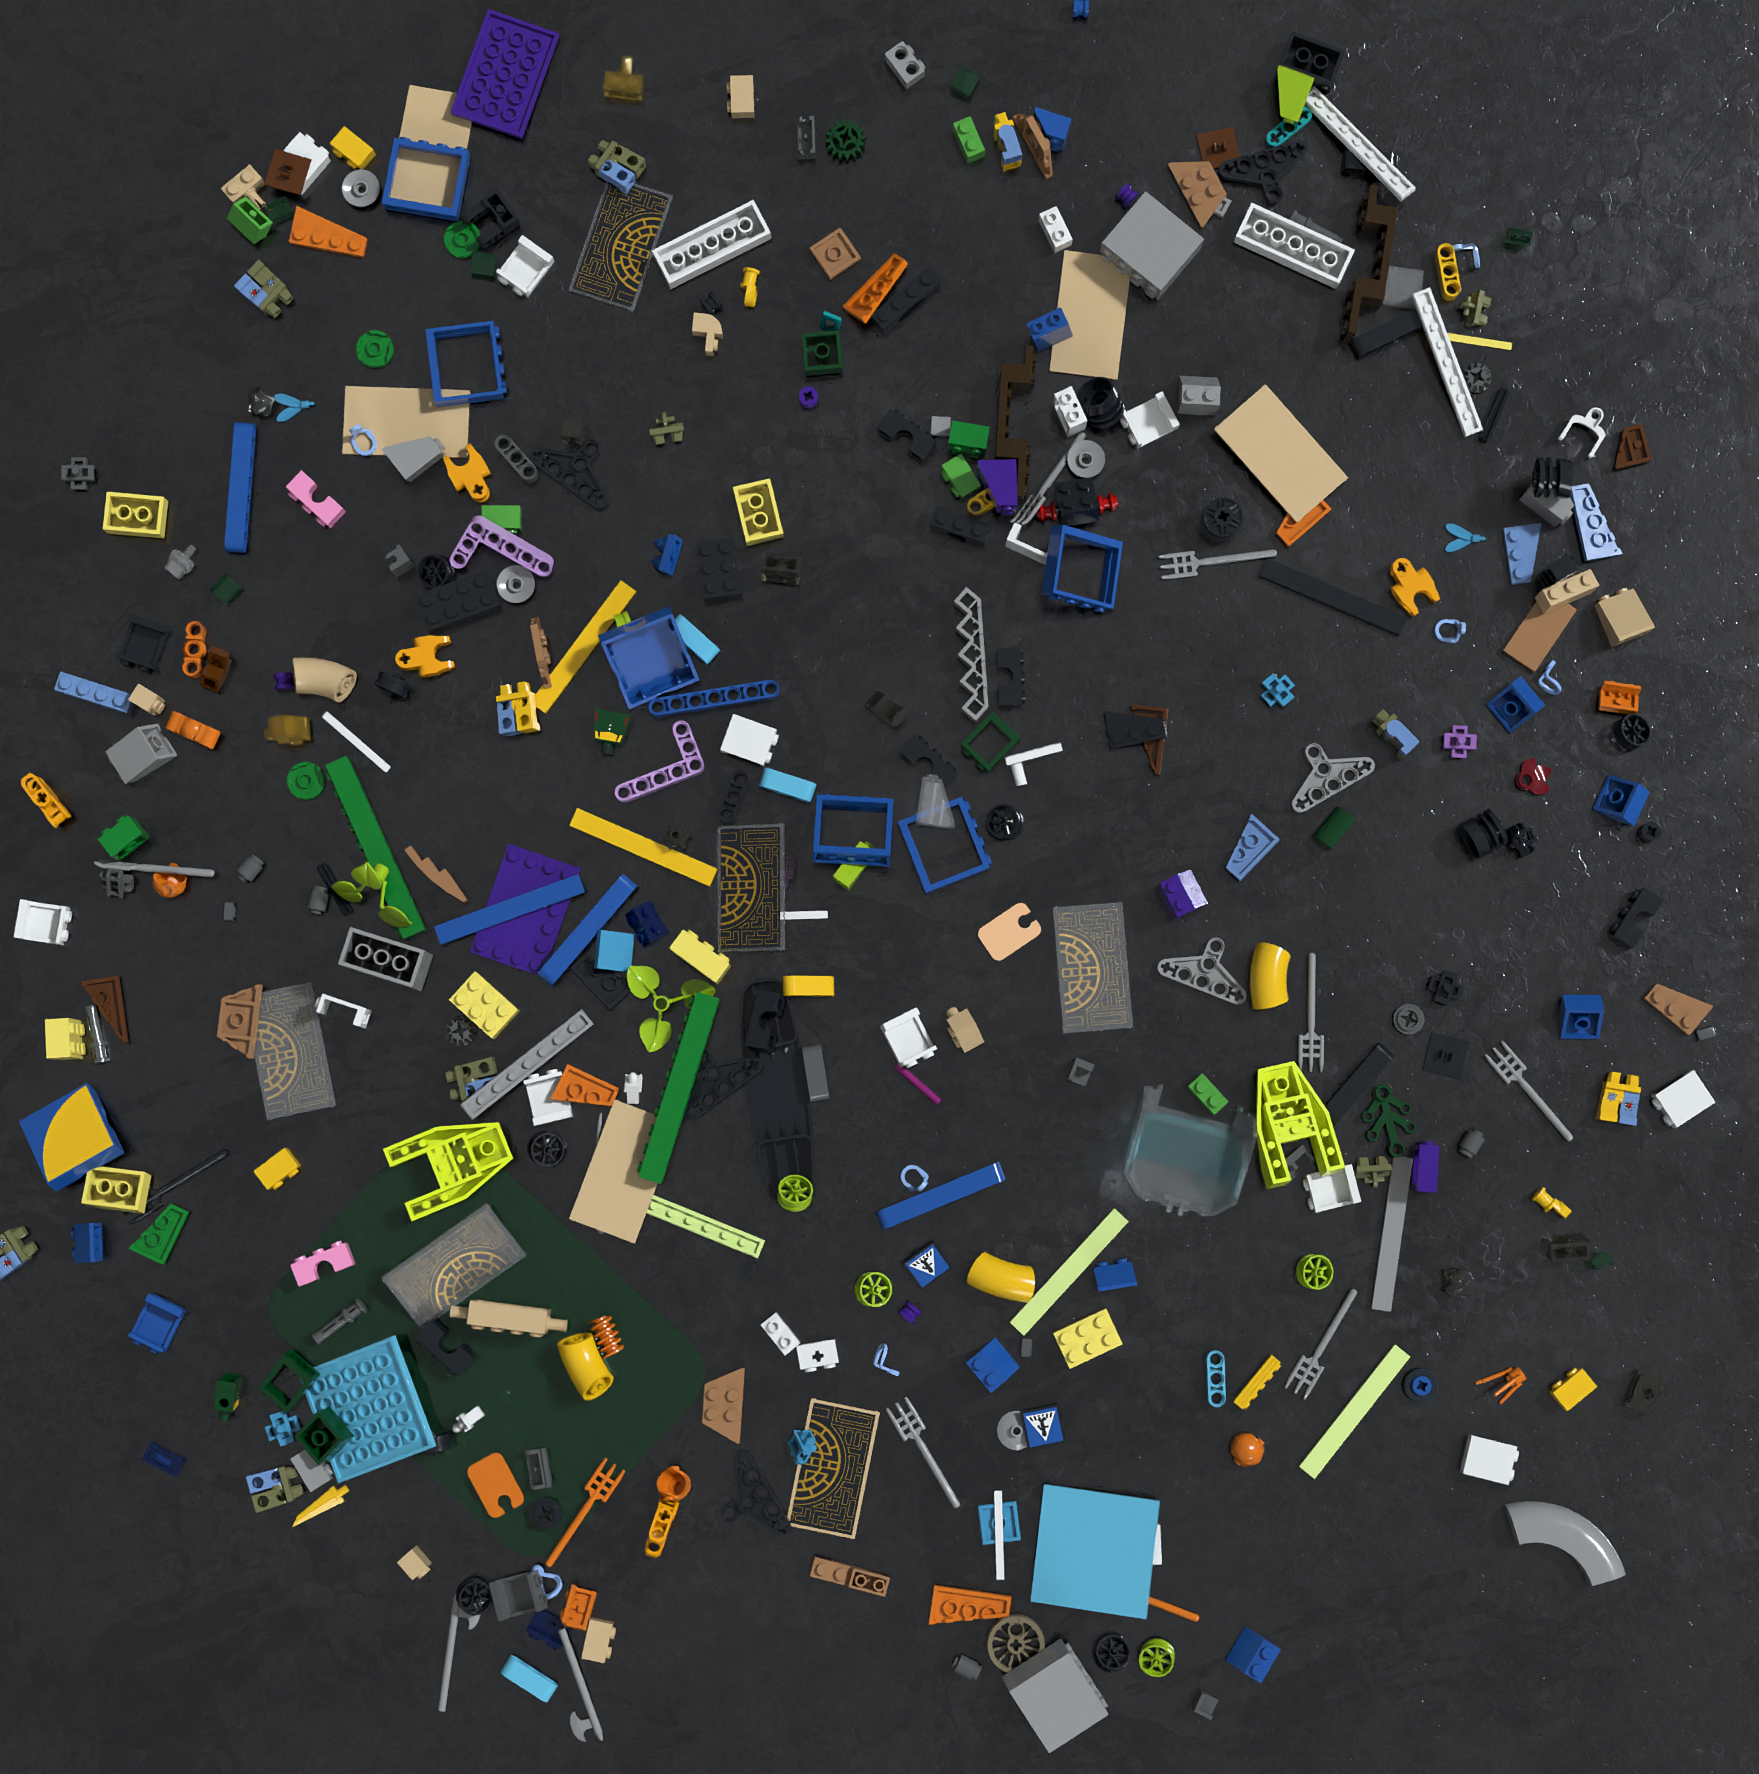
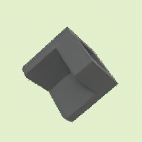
M1075 1058L1067 1080L1086 1086L1094 1064Z
M1200 1690L1192 1709L1194 1712L1212 1720V1713L1218 1699Z

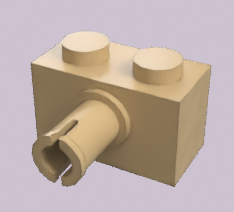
M250 164L221 188L232 204L247 197L259 210L261 208L257 202L262 207L266 205V202L256 193L265 186V182Z
M952 1007L946 1012V1015L949 1017L947 1022L950 1026L947 1030L957 1048L961 1047L963 1052L966 1053L984 1043L982 1035L967 1008L958 1012L956 1007Z

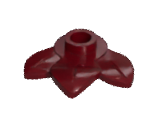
M1535 758L1526 760L1522 764L1521 772L1516 776L1517 787L1521 790H1530L1537 795L1549 792L1550 787L1544 781L1549 777L1551 768L1537 766ZM1522 778H1527L1528 783L1523 784Z

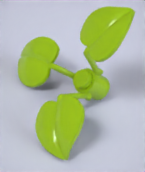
M366 862L352 870V877L359 884H362L359 888H355L352 883L346 881L335 882L332 885V889L340 897L354 903L362 900V895L359 892L366 885L373 889H380L382 886L381 910L378 912V916L385 923L394 927H408L413 923L399 909L392 906L384 907L385 886L387 884L385 879L389 869L382 864H376L372 868L369 862Z
M629 966L627 971L629 988L636 997L644 999L651 992L655 998L653 1005L658 1011V1020L655 1018L646 1019L642 1022L639 1030L640 1037L648 1052H654L662 1048L671 1038V1024L667 1021H661L662 1011L667 1010L670 1003L684 999L685 1006L691 1010L692 1007L689 1006L692 995L696 996V992L713 996L716 992L715 988L708 982L691 979L681 986L683 996L669 999L666 996H657L653 990L658 987L660 982L656 970L648 966Z

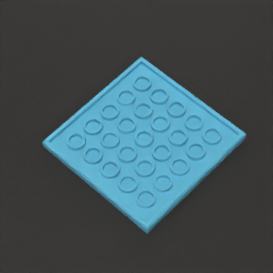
M395 1335L313 1367L321 1374L305 1394L313 1416L317 1411L331 1407L354 1435L330 1461L338 1483L436 1446ZM299 1377L300 1382L303 1386L305 1382Z
M1044 1484L1031 1602L1147 1619L1160 1500Z

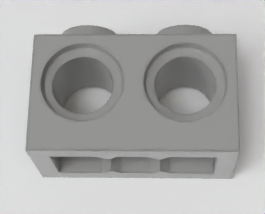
M902 41L884 54V60L903 86L908 89L925 77L924 69L926 68L920 59L917 60L914 57L915 53L909 44L906 45ZM904 54L905 58L899 60L896 58V55ZM912 68L916 70V73L911 75L907 73V70Z

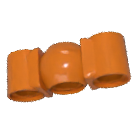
M192 621L186 626L187 635L185 639L187 641L182 648L184 655L182 668L186 675L195 679L199 678L203 671L202 665L204 661L202 659L207 652L204 643L206 629L199 622ZM195 627H200L198 635H192V630ZM197 645L199 647L198 652L191 654V648ZM196 664L197 670L194 673H189V667Z
M172 711L165 725L166 729L212 750L221 734L220 731L176 711Z

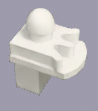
M634 1072L629 1075L625 1074L624 1092H627V1104H639V1092L642 1090V1074L637 1075Z
M479 1406L467 1414L462 1413L456 1417V1420L459 1422L453 1425L452 1430L458 1433L464 1429L467 1432L474 1427L473 1423L485 1414Z

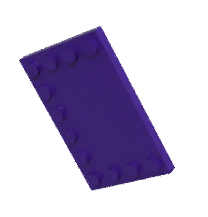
M488 9L452 106L451 115L522 139L557 45L559 33Z
M508 844L486 907L580 874L581 868ZM571 898L477 932L470 952L537 975L539 970L550 959Z

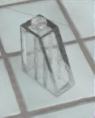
M927 774V777L922 778L916 824L954 830L955 822L942 779H938L937 775Z

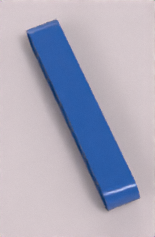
M235 422L225 531V551L245 553L247 548L256 426L254 423Z
M765 680L660 697L650 701L649 711L654 717L660 718L772 700L779 695V686L774 680ZM769 685L775 686V693L768 694L765 691L766 687ZM754 688L757 690V695L749 697L747 691ZM735 691L738 693V698L730 700L728 694ZM716 694L720 698L717 703H711L709 697ZM692 698H699L701 700L700 704L692 706L690 704ZM673 701H680L682 703L681 707L673 709L671 707ZM657 703L663 706L660 712L652 710L653 706Z
M622 873L544 964L537 975L552 986L638 885Z
M999 1162L875 1213L882 1230H885L1002 1182L1006 1178Z

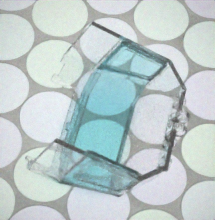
M1158 1085L1157 1089H1153L1151 1086H1144L1124 1160L1123 1174L1135 1194L1142 1200H1153L1166 1206V1212L1168 1213L1172 1211L1173 1206L1178 1207L1177 1212L1179 1216H1182L1184 1211L1189 1210L1197 1212L1201 1216H1215L1236 1205L1257 1140L1256 1115L1252 1113L1247 1115L1243 1112L1244 1108L1238 1105L1232 1125L1158 1106L1163 1085Z

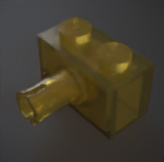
M626 56L621 57L620 72L605 71L603 86L605 96L642 101L644 78L643 75L631 74L633 57L628 56V59H626Z
M291 715L268 717L269 728L264 731L266 740L278 741V744H288L291 742V745H302L303 741L310 740L309 717Z

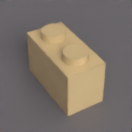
M753 75L730 76V82H727V94H731V101H727L728 112H731L732 118H754Z
M139 683L128 699L153 716L160 714L165 707L164 699Z
M416 1545L397 1563L413 1580L416 1577L418 1579L422 1578L431 1570L428 1566L432 1562Z
M590 1618L582 1659L605 1663L606 1658L610 1659L612 1647H609L610 1639H614L616 1628L613 1627L614 1622Z

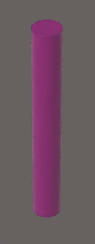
M898 1063L894 1066L900 1074L936 1105L939 1104L942 1099L904 1066L900 1067Z

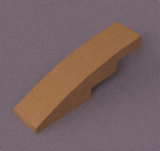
M412 846L405 849V852L416 866L430 880L462 902H469L447 869L439 872L429 857L421 860Z

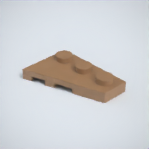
M1655 984L1643 998L1687 1036L1693 1032L1713 1008L1710 1004L1660 984Z

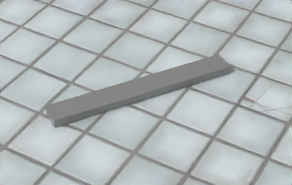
M581 1009L460 1104V1106L470 1119L473 1120L593 1025L592 1021Z
M1402 1156L1392 1158V1171L1390 1172L1371 1309L1391 1312L1413 1158Z

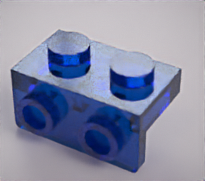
M651 900L631 909L625 915L629 926L633 928L637 940L644 948L669 934Z
M542 1610L535 1612L526 1632L529 1633L528 1636L536 1641L541 1639L546 1642V1646L556 1650V1648L561 1649L563 1646L558 1630L565 1628L567 1634H569L571 1628L563 1626L562 1620Z

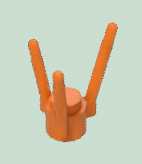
M1509 1367L1502 1372L1476 1381L1475 1385L1507 1374L1508 1376L1505 1378L1508 1383L1494 1393V1396H1498L1508 1387L1512 1386L1499 1401V1404H1502L1522 1385L1526 1377L1519 1367L1514 1369Z

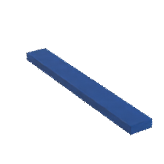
M577 874L434 926L440 945L586 892L580 875Z

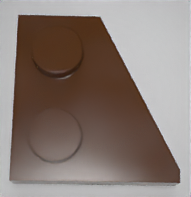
M1643 424L1624 428L1621 434L1615 470L1651 462L1652 458Z

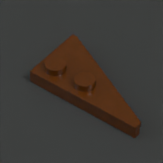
M1131 704L1135 715L1165 719L1167 727L1168 708ZM1165 739L1144 743L1150 758V764L1156 775L1161 773Z
M113 976L82 981L81 985L87 990L91 999L98 1006L107 1022L110 1023L118 1038L123 1043H129L120 977Z

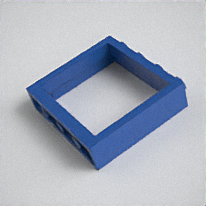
M407 137L394 138L382 199L384 209L459 221L471 157L469 151L460 146L450 148L442 143L433 145L425 140L415 142ZM400 148L461 158L452 208L390 198Z
M494 321L425 329L436 408L504 399L503 393L507 392L506 383L501 378V375L504 374L503 363L499 362V356H502L501 345H497V338H500L499 327H495ZM490 333L497 391L443 397L436 339Z
M1066 525L1051 526L1042 594L1048 595L1051 600L1063 599L1066 604L1077 603L1081 608L1089 609L1092 607L1096 612L1104 613L1105 610L1114 609L1123 542ZM1064 538L1106 549L1099 601L1057 590Z
M817 794L813 862L890 867L894 799ZM822 809L886 812L885 849L820 845Z
M962 797L898 821V826L925 894L990 869L989 865L992 864L989 854H985L982 847L985 844L982 836H978L975 829L978 826L975 818H970L968 813L971 810L967 800L964 801ZM959 805L982 865L930 884L908 824Z

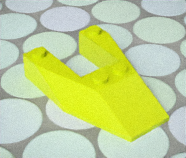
M1293 1061L1258 1069L1256 1135L1261 1171L1266 1188L1271 1189L1284 1186L1291 1181L1281 1147L1283 1143L1309 1138L1321 1177L1339 1173L1343 1170L1345 1165L1329 1112L1296 1063Z
M499 1122L439 1126L383 1149L390 1167H395L427 1153L440 1185V1189L405 1203L411 1221L419 1220L467 1199L513 1159Z

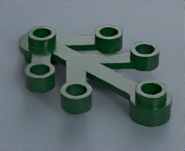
M1380 1084L1374 1088V1101L1369 1109L1362 1114V1120L1365 1123L1372 1122L1374 1113L1380 1104L1383 1112L1373 1129L1368 1131L1366 1137L1370 1142L1376 1141L1379 1137V1132L1386 1123L1391 1144L1388 1152L1392 1157L1399 1158L1404 1154L1405 1147L1402 1143L1398 1142L1394 1122L1402 1126L1408 1134L1416 1130V1124L1391 1111L1389 1103L1399 1108L1400 1113L1403 1115H1408L1412 1107L1409 1103H1404L1392 1096V1090L1389 1086ZM1379 1091H1384L1385 1097H1380ZM1407 1106L1409 1108V1111L1404 1112L1402 1110V1107ZM1365 1114H1370L1371 1120H1366ZM1408 1124H1411L1413 1126L1412 1131H1409L1407 1129ZM1371 1132L1376 1134L1375 1139L1370 1138L1369 1134ZM1393 1147L1399 1148L1398 1154L1393 1152Z

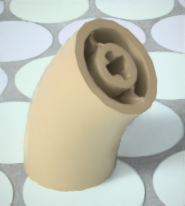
M292 658L293 681L296 694L320 695L336 702H342L355 685L356 671L344 665L318 658Z

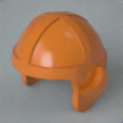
M176 863L169 864V866L179 867ZM155 873L152 884L159 895L164 898H172L183 893L187 877L179 874Z
M1251 1433L1236 1435L1230 1448L1231 1454L1235 1457L1233 1461L1238 1466L1242 1465L1243 1467L1258 1464L1262 1459L1264 1453L1263 1445L1265 1443Z
M678 1466L666 1468L657 1479L658 1492L666 1502H669V1500L679 1501L690 1492V1478L683 1471H680Z

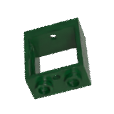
M992 712L961 743L963 748L961 752L967 758L972 757L976 761L975 765L982 772L984 770L989 772L1020 740V737L998 715ZM991 723L1010 742L988 764L969 743Z
M291 1349L281 1357L258 1388L264 1396L273 1400L279 1409L288 1413L297 1406L321 1374ZM284 1364L305 1382L292 1400L271 1383Z

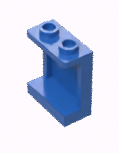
M1058 308L1027 323L1038 352L1073 336L1062 308Z
M148 1293L145 1299L146 1303L133 1330L129 1332L128 1336L132 1338L131 1342L142 1346V1344L149 1346L148 1350L153 1353H164L167 1351L186 1309L153 1293Z

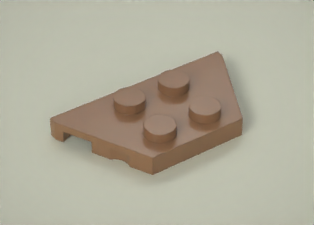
M1018 113L1012 116L1046 180L1051 178L1053 173L1050 142L1047 137L1043 136L1040 123L1037 120L1035 121L1032 115Z
M1209 161L1169 163L1168 167L1201 229L1204 228L1207 221L1227 196Z
M539 617L531 618L530 627L537 664L544 689L550 688L552 685L548 664H551L547 647H544L548 646L544 630L541 629Z
M260 984L221 999L217 1037L228 1042L234 1049L239 1050L247 1058L254 1059L263 985Z
M740 1368L707 1382L704 1387L702 1423L740 1444L745 1368Z

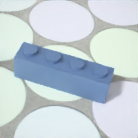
M61 671L59 673L54 688L57 692L132 716L135 704L128 700L131 694Z

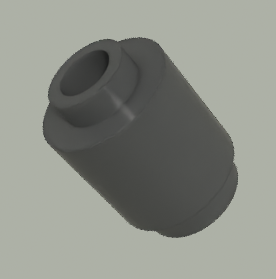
M252 853L236 869L239 872L237 876L244 882H247V880L252 882L263 868L261 866L264 862Z
M313 886V889L310 890L306 907L310 909V913L321 915L322 911L326 912L329 898L328 888Z
M1474 1128L1472 1131L1468 1130L1459 1144L1460 1148L1458 1151L1472 1158L1473 1155L1477 1154L1485 1141L1482 1138L1484 1134Z
M962 1654L960 1658L956 1656L951 1666L954 1668L953 1673L969 1681L971 1679L976 1681L982 1669L978 1662Z

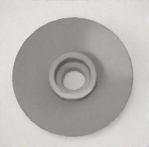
M367 170L352 171L345 177L342 184L344 198L356 207H365L372 204L380 192L378 179ZM365 188V192L359 193V189Z
M1082 440L1070 448L1067 455V463L1075 475L1081 478L1094 477L1103 469L1105 455L1097 443ZM1083 457L1088 459L1087 464L1082 462Z
M512 565L505 568L497 579L499 594L503 599L511 603L526 601L535 589V580L532 573L520 565ZM515 582L520 583V587L517 589L513 587Z
M1021 1411L1006 1413L1000 1419L997 1426L999 1440L1005 1447L1012 1450H1021L1027 1447ZM1015 1427L1020 1428V1433L1017 1435L1013 1433Z

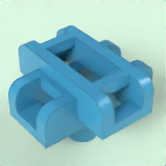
M1273 673L1262 682L1266 691L1261 697L1270 707L1276 702L1281 707H1284L1294 698L1289 690L1295 685L1286 675L1278 679Z
M284 1410L270 1415L272 1424L265 1427L269 1441L278 1438L280 1447L296 1441L293 1432L301 1429L297 1415L288 1418Z
M794 1430L792 1438L787 1441L791 1449L790 1454L794 1456L795 1464H806L811 1453L816 1452L817 1447L814 1445L816 1439L811 1430Z

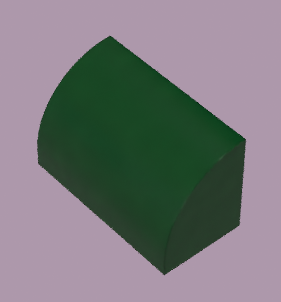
M1336 806L1312 836L1330 850L1356 819L1342 808Z

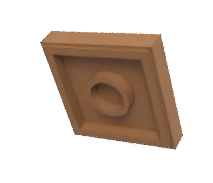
M838 228L809 248L829 280L861 260L860 255L841 228Z

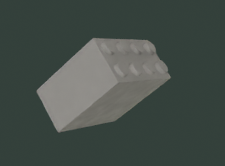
M1145 191L1102 242L1100 254L1106 262H1113L1119 273L1129 275L1130 281L1138 287L1140 285L1145 289L1144 292L1150 298L1158 300L1200 251L1204 238Z
M350 927L338 964L360 973L422 991L433 955L425 950Z
M1059 1639L1002 1676L1008 1691L1048 1753H1051L1109 1715L1105 1709L1108 1705L1075 1655L1070 1644H1064L1062 1639Z

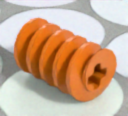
M606 1315L588 1322V1324H595L591 1328V1331H597L593 1337L601 1339L596 1343L597 1346H604L600 1350V1353H606L602 1359L616 1354L624 1348V1345L617 1344L621 1341V1338L614 1337L618 1330H611L615 1326V1323H609L612 1316Z

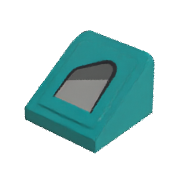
M824 311L820 329L824 331L839 330L842 324L841 317Z

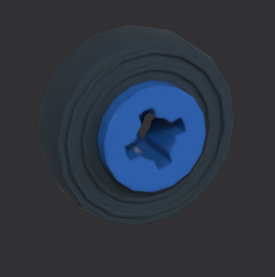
M1424 1368L1410 1371L1403 1383L1405 1394L1409 1399L1417 1403H1425L1432 1400L1436 1396L1439 1387L1434 1373Z

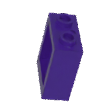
M1419 1141V1145H1414L1412 1191L1437 1192L1439 1146L1434 1145L1433 1141Z

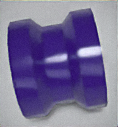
M1126 184L1116 194L1115 198L1121 200L1123 206L1127 208L1139 194L1133 191L1129 184Z
M812 387L803 388L799 393L800 404L807 409L815 407L818 402L817 391Z
M292 672L273 675L276 680V691L294 689Z
M908 1300L905 1303V1307L898 1311L911 1324L915 1322V1317L920 1316L922 1313Z

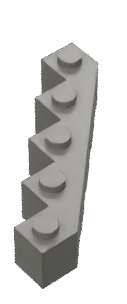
M966 587L954 600L953 605L966 615L956 627L955 632L968 642L957 656L970 669L960 680L959 685L972 695L961 708V712L976 723L989 707L981 599Z

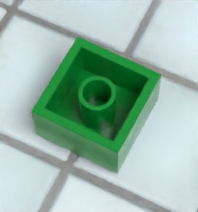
M952 421L947 451H951V454L957 456L962 453L969 454V457L975 459L985 457L990 427Z
M130 816L120 817L115 822L116 825L102 831L101 837L97 839L109 855L119 861L150 838L138 821Z

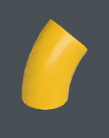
M1257 943L1255 946L1250 968V994L1253 1009H1267L1284 1004L1289 1000L1287 993V969L1291 956L1286 950L1276 945Z
M984 1252L972 1265L967 1277V1284L996 1297L1028 1303L1034 1293L1035 1275L1031 1266L1007 1262Z
M578 1333L568 1336L557 1343L566 1371L584 1400L595 1399L607 1391L614 1377L605 1365L592 1333Z

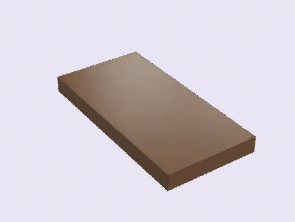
M1536 601L1502 652L1532 672H1535L1577 609L1570 604H1566L1543 614Z

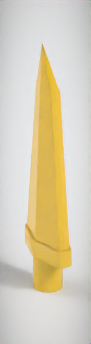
M334 1485L330 1487L328 1491L297 1515L292 1527L343 1503L344 1499L342 1496L349 1492L348 1487L344 1485L338 1490Z

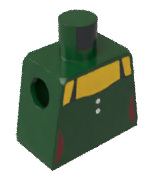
M601 709L594 710V740L602 743L601 754L612 755L613 745H623L632 720L630 714Z
M224 1372L217 1380L214 1409L220 1411L219 1420L230 1421L231 1412L237 1409L244 1375Z

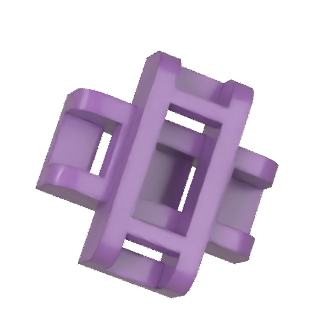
M1453 725L1451 733H1444L1443 749H1450V758L1466 759L1467 750H1476L1477 735L1467 734L1468 726Z

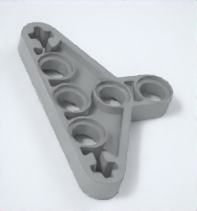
M1316 743L1308 745L1304 755L1312 767V771L1293 798L1291 807L1296 813H1303L1373 772L1375 768L1374 761L1369 757L1328 759L1320 745ZM1311 747H1315L1319 751L1318 756L1315 758L1310 757L1308 754V750ZM1363 761L1365 763H1370V766L1368 767L1369 771L1363 769L1359 772L1361 776H1359L1358 771L1353 767L1357 765V769L1360 768L1363 765ZM1320 764L1328 766L1326 774H1321L1318 771ZM1348 770L1352 771L1355 775L1352 781H1348L1344 777V773ZM1330 780H1335L1338 783L1337 790H1330L1328 788ZM1315 789L1320 790L1322 793V797L1319 800H1315L1311 796L1312 791ZM1308 794L1309 801L1303 805L1304 809H1301V807L1297 808L1295 806L1297 800L1299 799L1300 802L1305 800L1306 797L1304 795Z
M1220 938L1210 939L1202 956L1163 959L1157 965V971L1161 976L1235 1005L1242 1004L1246 1000L1245 990L1219 963L1225 946ZM1213 941H1218L1221 944V949L1217 952L1212 951L1210 948V944ZM1205 959L1213 960L1214 967L1208 970L1203 966ZM1169 963V968L1175 969V965L1179 966L1175 972V977L1171 976L1173 974L1171 971L1164 973L1161 964ZM1185 969L1189 972L1187 980L1179 978L1178 973L1180 970ZM1198 977L1206 978L1207 985L1205 987L1197 985L1196 980ZM1216 984L1224 985L1225 991L1223 994H1217L1214 991ZM1228 986L1233 988L1230 992L1237 993L1240 991V995L1243 996L1242 999L1235 1001V997L1232 995L1226 998L1225 996L1229 990Z

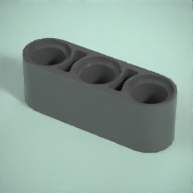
M507 435L498 436L495 439V447L499 454L523 481L534 483L538 479V471L534 464ZM507 441L509 446L506 449L499 448L501 442ZM515 455L521 456V460L518 463H513L512 458ZM532 469L534 474L531 477L524 476L526 470Z
M821 1044L802 1047L810 1101L830 1099Z

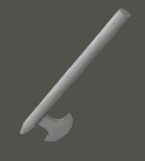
M456 1593L452 1602L438 1711L443 1712L446 1711L458 1617H464L469 1620L468 1630L473 1629L480 1618V1615L472 1616L466 1614L458 1606L455 1599ZM473 1603L470 1610L477 1609L476 1604Z
M561 1628L558 1630L589 1716V1718L581 1720L577 1717L575 1711L572 1712L570 1716L571 1730L578 1740L586 1742L584 1731L593 1728L598 1739L602 1741V1728L566 1629Z

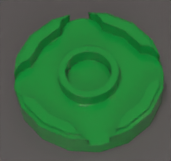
M460 220L452 223L446 229L443 241L446 250L452 256L466 259L474 256L480 249L476 241L480 232L474 224L465 226Z
M370 330L359 337L356 343V354L365 366L381 368L391 361L394 354V346L386 333L379 330Z
M307 761L294 765L286 779L287 787L291 794L303 800H310L319 796L324 790L326 782L321 768Z

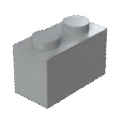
M306 1450L291 1458L292 1463L310 1492L333 1479V1471L329 1464L325 1465L324 1463L318 1466Z

